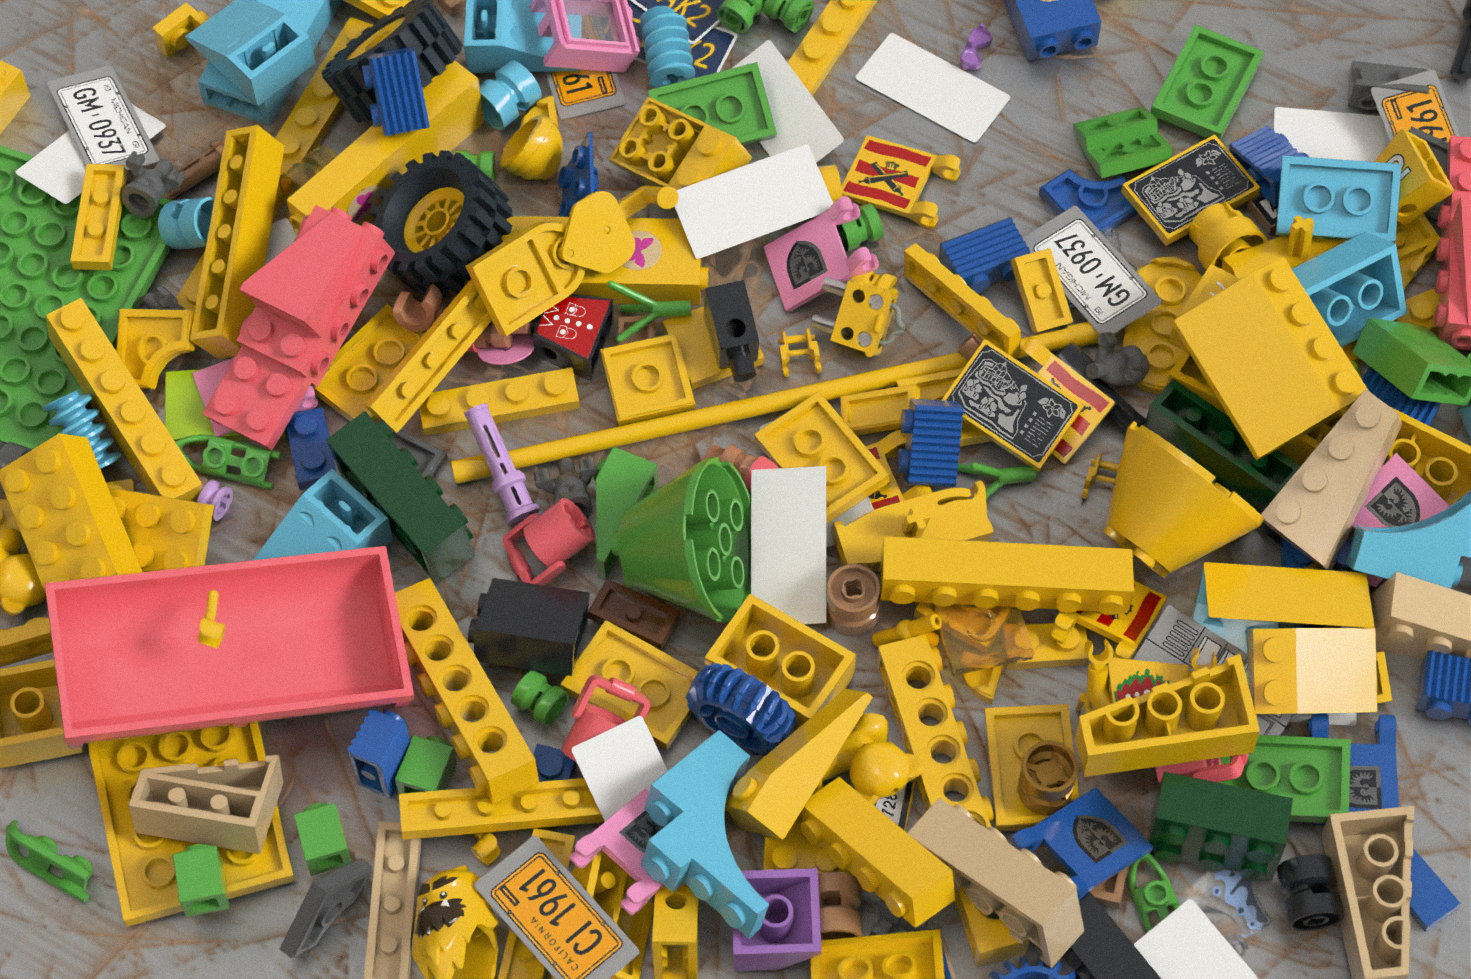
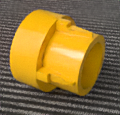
M1226 201L1206 207L1190 222L1189 237L1197 246L1198 260L1206 270L1210 264L1221 269L1223 257L1268 241L1266 236L1250 218L1243 216L1240 211L1234 210Z

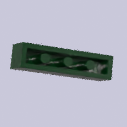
M1172 379L1149 405L1145 421L1146 428L1185 453L1213 474L1218 481L1262 511L1266 509L1301 467L1278 450L1256 460L1229 416L1175 379Z

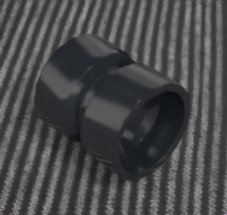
M1324 854L1301 855L1283 861L1278 865L1276 871L1280 890L1283 895L1289 896L1283 904L1290 929L1295 931L1320 930L1336 925L1343 920L1344 912L1340 894L1332 889L1336 885L1337 880L1330 856Z

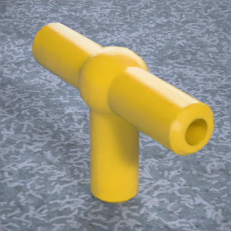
M937 614L927 615L912 621L908 619L902 620L896 626L875 632L872 635V642L878 648L881 645L926 634L930 647L933 648L938 645L939 636L932 631L940 629L942 621Z

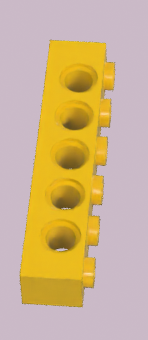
M431 578L395 592L409 668L416 666L420 673L416 677L422 693L426 698L433 696L437 703L433 707L442 728L445 729L450 726L454 734L451 737V741L460 760L468 758L472 766L468 768L469 774L476 789L479 792L485 789L494 804L539 783L536 760ZM497 750L494 753H487L489 751Z

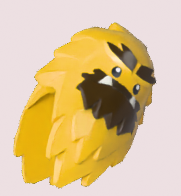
M465 865L433 875L419 887L420 890L417 892L412 957L418 964L419 970L425 979H433V976L435 979L495 978L498 957L496 925L499 921L492 911V906L474 887L475 882L480 878L475 873L468 871V867Z

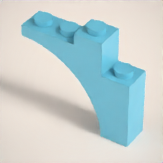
M1471 490L1446 510L1412 524L1383 528L1357 525L1345 564L1353 570L1389 579L1395 572H1399L1450 589L1452 586H1457L1463 571V564L1459 562L1460 557L1471 558Z
M718 730L651 784L644 810L649 813L656 824L664 826V828L648 840L641 866L646 869L653 880L661 882L671 892H674L685 883L697 898L706 901L719 912L728 925L740 930L745 936L751 938L761 929L769 904L754 890L737 866L728 844L724 824L725 803L732 793L735 784L744 776L750 755Z

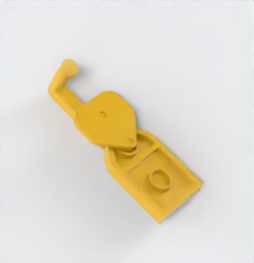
M642 186L619 201L608 192L595 191L572 206L567 226L552 222L532 224L466 265L465 267L499 335L508 336L571 295L580 285L586 268L600 273H610L626 263L632 257L635 250V239L626 219L651 203L658 204L663 209L673 208L679 199L676 189L670 186Z

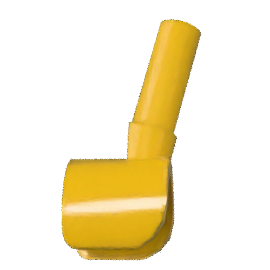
M211 590L208 592L206 613L200 621L198 642L218 649L223 640L226 625L215 621L219 593Z
M475 833L474 836L478 841L470 849L481 863L489 866L500 855L501 849L492 833Z

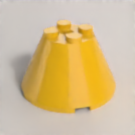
M1132 421L1128 426L1106 518V526L1102 532L1114 540L1122 549H1132L1133 557L1136 556L1160 577L1165 579L1169 573L1181 569L1260 527L1264 522V518L1234 491L1231 493L1218 483L1213 484L1212 481L1215 479L1213 474L1168 441L1143 425L1138 428L1135 421Z

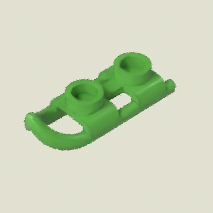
M205 434L187 436L175 442L192 469L198 472L268 490H273L274 483L264 481L270 458L281 460V452ZM194 442H208V446L203 452V465L190 459L183 452V446ZM232 448L246 451L245 457L232 455ZM231 465L241 468L240 475L227 472V467Z
M17 820L10 822L6 827L5 843L12 860L30 873L85 903L90 895L84 891L87 887V880L93 873V868L89 861L79 855L73 857L68 855L61 856L58 854L57 845L52 839L44 835H40L38 838L33 835L26 836L19 831V822ZM17 844L29 851L27 858L21 854ZM52 865L63 871L62 878L49 872Z
M1150 853L1129 866V890L1145 931L1148 933L1154 928L1148 913L1155 911L1161 922L1170 915L1167 907L1170 906L1173 912L1180 907V904L1166 873ZM1144 860L1152 868L1158 880L1151 881L1146 886L1137 889L1136 870L1139 862Z

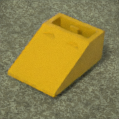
M648 96L608 160L649 186H670L679 190L748 165L752 156L736 137Z

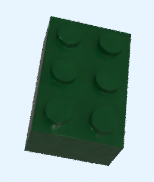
M1164 772L1152 811L1148 841L1153 848L1149 853L1158 860L1167 863L1181 861L1196 864L1199 868L1209 872H1219L1222 870L1234 872L1252 881L1273 880L1287 843L1293 798Z

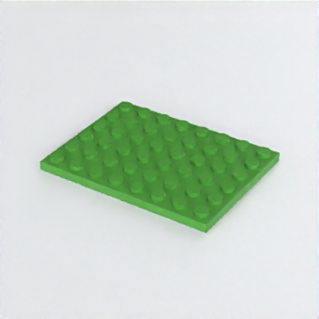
M0 145V440L5 444L13 442L34 449L57 435L64 428L63 426H50L49 421L57 412H43L41 407L79 390V394H85L49 338L46 315L82 298L116 350L119 309L139 308L171 249L161 238L158 230V218L164 205L172 200L162 198L154 214L149 217H140L131 213L123 203L112 270L73 269L70 260L81 194L68 204L60 202L16 174V170L34 156Z

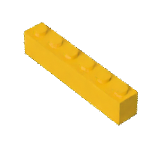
M258 125L226 131L190 341L217 359L236 357L242 347L237 341L240 335V328L244 320L251 316L256 305L239 289L244 281L265 266L285 146Z
M79 298L47 314L46 321L50 340L84 393L92 394L91 404L94 408L99 409L100 413L98 415L106 423L107 429L149 494L197 502L202 491L201 481L83 299Z
M887 536L883 538L880 560V600L892 601L896 604H909L911 602L933 603L937 606H951L953 604L975 605L984 609L995 606L1016 607L1024 611L1037 608L1058 609L1065 613L1098 611L1102 614L1114 615L1128 613L1134 594L1132 549Z

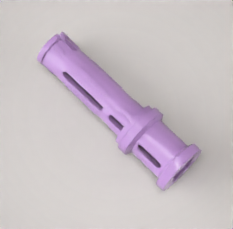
M480 404L467 410L464 416L470 424L480 451L493 476L494 481L491 483V489L494 494L499 495L507 513L505 517L507 524L520 523L531 514L539 513V505L533 504L524 484L527 480L526 476L520 470L515 469L504 441L491 416L488 404Z

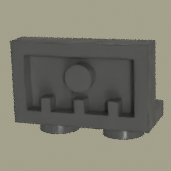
M1352 61L1349 72L1348 106L1361 107L1366 110L1377 109L1371 93L1372 87L1429 94V87L1405 83L1381 85L1425 72L1427 69Z

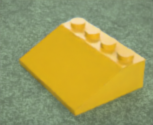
M1284 257L1252 272L1171 322V325L1256 460L1345 414L1362 392L1367 389Z

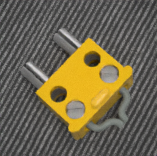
M829 277L824 278V283L833 286L822 284V290L843 296L836 321L815 314L812 317V320L815 321H812L810 325L813 328L831 333L830 341L863 351L867 357H873L881 353L883 346L890 345L897 335H904L906 325L901 322V310L896 305L899 295L896 288L886 290L856 279L848 280L847 283ZM860 290L865 294L863 301L859 298ZM893 311H895V322L900 329L894 330L889 338L885 340ZM849 328L853 330L852 338L848 335Z

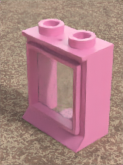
M533 0L530 5L532 12L546 13L538 26L539 36L553 37L554 41L543 59L544 66L625 73L633 60L639 55L640 40L635 34L632 22L633 13L631 7L628 6L627 0Z

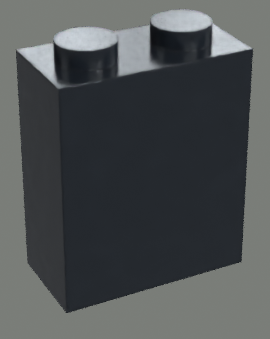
M493 578L487 594H480L477 607L478 619H471L468 643L474 644V654L479 662L572 676L588 626L590 592Z

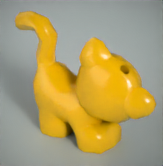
M8 528L0 530V606L4 613L17 616L26 608L39 605L46 600V594L30 554H19L22 545L21 533Z
M865 713L861 715L856 727L844 742L812 794L822 788L823 781L832 779L842 772L850 771V779L855 790L875 805L879 799L897 794L908 781L921 775L924 772V763L919 757L904 753L891 741L887 742L889 741L888 722L883 715ZM800 812L799 816L797 817V819H802V818H801V812Z

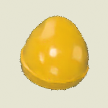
M538 115L522 125L504 147L500 158L501 167L510 173L513 172L516 176H521L525 180H547L553 177L559 169L563 154L561 133L553 123V120L546 116Z

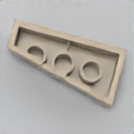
M1365 389L1261 513L1266 526L1312 562L1316 563L1321 569L1332 571L1336 563L1335 559L1343 543L1346 542L1352 530L1351 526L1361 506L1364 505L1370 493L1369 489L1377 473L1380 472L1402 426L1399 414Z
M1395 572L1370 595L1376 650L1418 659H1424L1427 651L1433 650L1443 654L1450 653L1452 656L1458 655L1471 659V595L1399 572Z
M938 798L907 832L953 871L955 891L963 886L969 900L984 915L988 917L994 911L1010 929L1008 934L1023 945L1029 939L1042 950L1039 959L1050 968L1054 967L1084 932L1075 883L1060 871L1053 873L1044 867L1041 861L1029 850H1018L1009 844L1005 836L994 827L988 826L985 828L974 821L972 815L964 807L958 804L951 806L941 798Z
M1415 806L1330 814L1321 832L1325 854L1332 859L1337 880L1333 890L1338 891L1343 907L1344 918L1340 925L1352 979H1407L1409 975L1411 926L1409 911L1410 899L1412 898L1411 859L1413 857L1414 841L1412 840V824Z

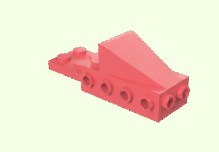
M1451 135L1447 151V178L1454 192L1446 198V205H1441L1438 213L1437 226L1442 228V237L1438 241L1436 259L1441 261V270L1437 273L1435 292L1440 294V303L1436 306L1434 326L1439 327V337L1454 349L1471 351V137Z
M315 205L311 214L303 219L299 228V234L294 243L242 283L239 290L256 305V308L251 316L247 317L241 325L237 341L242 347L202 413L206 418L271 451L274 449L309 386L318 387L395 254V251L383 239L385 233L381 229L368 222H364L362 226L351 222L353 218L336 207H332L328 211Z

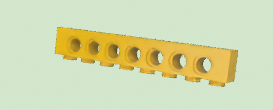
M926 634L878 646L877 666L906 754H913L924 763V772L916 777V785L925 812L938 798H941L951 806L958 804L964 807L972 815L974 821L983 827L991 826L990 821L994 820L992 806L988 796L981 797L977 786V783L981 782L979 768L975 758L968 759L964 745H968V738L963 722L961 720L955 721L951 709L955 708L954 694L949 683L943 685L939 673L943 671V664L938 648L930 647ZM921 680L927 686L922 689H916L911 687L908 682ZM931 716L940 723L935 726H927L920 719ZM942 753L950 756L952 761L942 764L936 762L932 757ZM950 791H957L963 794L965 799L953 802L947 799L945 794ZM963 886L955 891V904L976 968L1026 954L1029 939L1022 945L1008 934L1010 929L1001 919H991L978 910L967 897Z

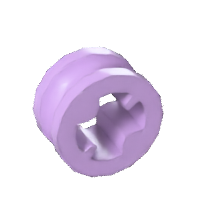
M211 480L202 489L197 502L214 505L212 519L218 521L229 509L233 498V490L227 486L220 488L219 482Z

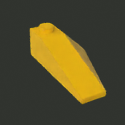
M844 689L754 765L735 784L732 792L733 796L726 805L734 824L742 830L784 840L873 697L868 692Z

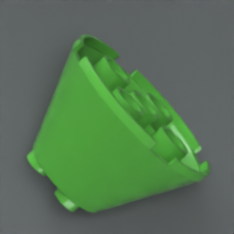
M719 457L703 459L629 508H625L618 532H613L611 535L610 545L613 555L619 556L624 583L628 589L637 588L722 623L730 622L748 595L751 594V499L741 475L731 462H721Z

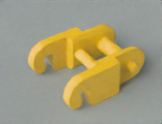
M805 328V334L787 336L785 331H781L782 338L778 339V344H783L779 346L783 378L789 377L787 362H789L790 356L808 354L809 359L814 361L816 374L822 373L817 341H812L815 340V334H810L809 328ZM806 342V349L789 351L788 344Z
M1098 453L1097 460H1091V465H1095V467L1089 466L1081 498H1087L1089 487L1094 485L1096 480L1114 485V478L1098 475V470L1102 468L1117 472L1119 464L1101 460L1102 454Z

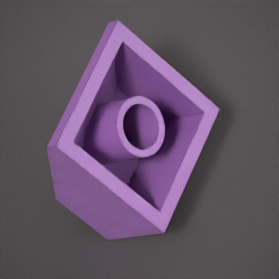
M818 868L741 871L754 890L769 904L761 929L751 938H748L740 930L732 927L734 972L779 970L821 955Z

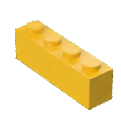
M838 777L811 795L801 811L802 823L800 828L805 838L811 844H818L823 848L839 868H846L851 872L864 890L869 893L874 892L879 896L896 917L902 916L916 928L955 901L953 871L843 779Z

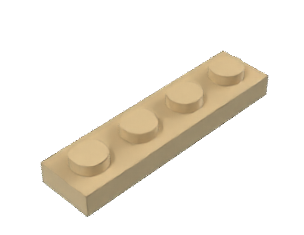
M378 822L364 979H410L422 838L402 840L401 822Z

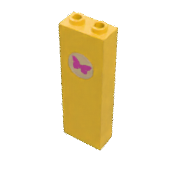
M454 60L453 63L445 66L446 70L441 75L435 76L428 86L422 87L430 124L429 128L384 136L382 126H371L287 199L290 212L289 221L297 236L303 219L311 214L315 205L328 211L332 207H336L353 218L351 222L360 226L364 222H372L375 219L369 214L372 205L381 204L382 199L377 195L382 187L388 190L391 188L394 182L390 177L396 171L401 175L406 173L408 170L405 164L413 159L419 164L423 163V154L432 152L438 157L440 150L453 151L484 123L479 79Z
M513 216L506 220L512 225L511 231L513 229L522 231L528 226L539 222H552L567 226L569 217ZM627 218L626 221L635 239V250L632 257L610 273H600L586 268L580 285L572 293L609 298L613 300V304H642L609 288L607 283L612 280L657 302L690 300L691 305H700L701 290L708 288L709 269L708 267H701L702 258L696 260L680 219ZM502 235L501 239L504 241L508 235Z

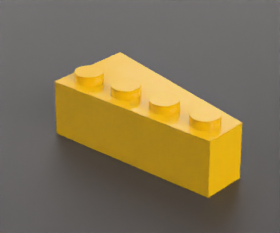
M1238 654L1227 658L1225 663L1210 669L1204 667L1191 672L1190 677L1172 684L1166 682L1151 689V692L1136 698L1130 696L1079 716L1075 740L1083 776L1088 777L1253 753L1260 729L1241 655Z

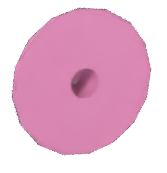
M513 335V342L510 348H494L493 345L490 348H478V357L483 362L491 365L515 363L532 353L535 348L533 338L530 335Z

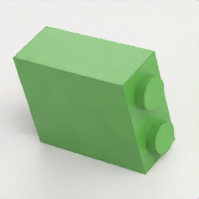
M1368 318L1352 353L1411 399L1462 406L1468 405L1471 399V361L1425 326Z

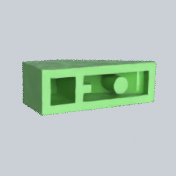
M614 446L607 459H600L596 466V473L593 475V480L596 481L598 578L603 580L607 579L619 557L613 555L610 540L612 533L619 530L620 520L625 508L631 507L654 492L658 485L656 463Z

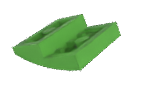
M1144 106L1073 123L1075 135L1083 152L1101 178L1160 164L1173 157L1172 146L1158 133L1157 119Z

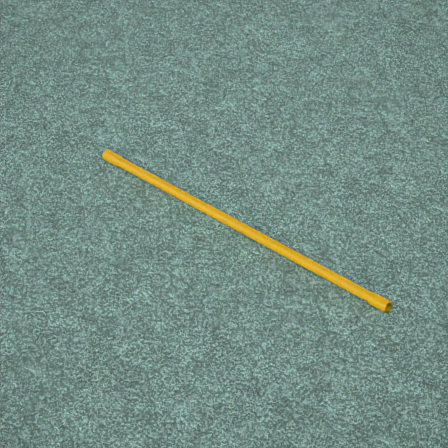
M1088 321L1070 325L1065 329L1024 337L1020 339V356L1016 359L1029 357L1022 349L1029 338H1034L1051 352L1064 349L1073 342L1078 347L1097 344L1099 333ZM956 352L508 450L515 469L606 450L613 448V446H624L792 409L818 391L829 401L838 399L840 396L896 386V382L899 379L964 368L969 361ZM483 454L451 461L455 484L492 476Z

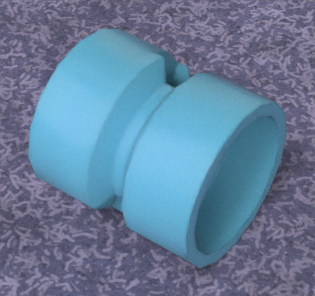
M515 60L508 61L495 72V80L486 79L479 85L484 121L496 130L506 128L519 116L518 110L526 111L542 96L541 89L534 76L527 68Z
M215 197L172 200L164 205L158 218V230L167 246L175 250L206 247Z

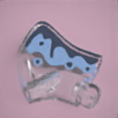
M1223 867V870L1219 872L1208 871L1197 885L1192 900L1240 957H1243L1248 952V944L1244 939L1266 928L1273 921L1258 898L1254 881L1243 878L1240 875V871Z

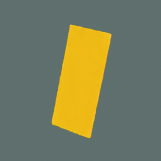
M1204 562L1209 617L1374 628L1366 573Z

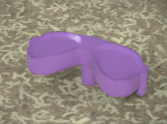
M980 23L978 27L971 31L961 55L960 64L965 70L981 68L982 59L975 50L990 46L992 42L991 33L984 28L985 24Z

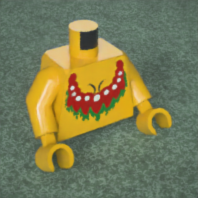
M1104 639V651L1098 655H1093V643L1091 640H1088L1084 645L1085 653L1092 662L1087 666V697L1094 710L1130 696L1136 698L1144 695L1160 684L1166 682L1172 684L1190 677L1191 672L1204 667L1210 669L1217 666V657L1214 651L1212 659L1208 664L1200 665L1196 662L1200 653L1199 647L1195 648L1191 653L1193 671L1188 672L1189 665L1113 658V648L1107 639Z

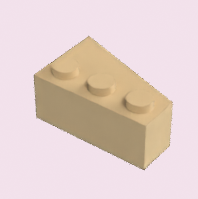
M279 755L265 756V761L238 763V759L224 760V765L197 768L195 763L141 769L128 805L135 832L261 854L284 782Z

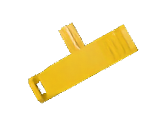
M1299 215L1293 218L1290 236H1281L1223 257L1221 269L1242 279L1282 257L1285 258L1291 269L1348 240L1312 238L1313 219H1303Z
M982 480L974 483L971 492L967 488L944 489L875 509L868 514H864L861 518H857L854 522H850L845 527L842 521L834 522L831 527L832 538L841 566L860 564L868 567L873 572H880L884 536L988 542L994 533L992 524L987 517L986 489Z

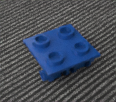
M588 132L582 143L575 146L571 160L567 166H562L560 170L558 186L563 189V199L559 207V217H569L571 208L576 202L595 191H599L598 170L593 164L592 132Z

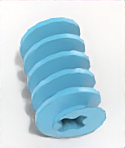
M655 6L645 11L640 17V27L642 28V39L644 41L650 86L659 88L693 79L695 77V69L692 66L693 56L690 54L691 44L688 42L687 19L683 15L675 13L672 8L667 6Z
M79 390L41 407L43 412H57L49 421L50 426H63L64 428L59 433L88 438L100 469L116 462L121 457L119 451H106L114 442L113 437H99L107 428L106 423L92 422L100 413L99 409L85 408L93 399L92 394H79Z

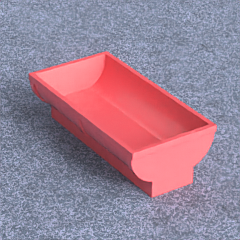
M386 546L45 583L65 744L68 743L69 749L83 747L84 743L229 725L232 728L247 727L248 723L382 706L401 708L407 707L408 702L413 701L414 698ZM211 590L219 593L215 621L226 625L225 634L218 649L198 642L199 625L206 613L208 592Z

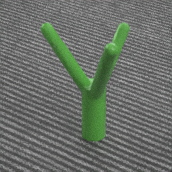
M612 280L607 283L609 288L642 303L622 304L619 307L621 312L649 313L617 335L616 341L618 343H621L659 317L691 316L690 300L657 302Z
M972 462L970 465L958 463L957 471L995 479L986 488V500L1004 484L1036 480V470L1029 465L997 469L976 462Z

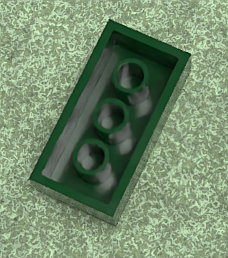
M363 411L326 439L337 468L360 494L388 517L391 533L437 585L474 556L470 543L474 537L466 526L469 522L456 504L453 503L448 506L441 498L444 494L442 489L430 475L423 478L416 469L419 464L405 446L401 449L396 447L392 441L394 435L385 422L380 418L374 421L366 411Z

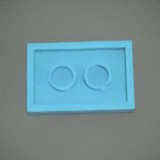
M1282 156L1276 235L1290 236L1293 218L1300 215L1303 219H1313L1312 238L1350 240L1367 232L1395 243L1402 164Z

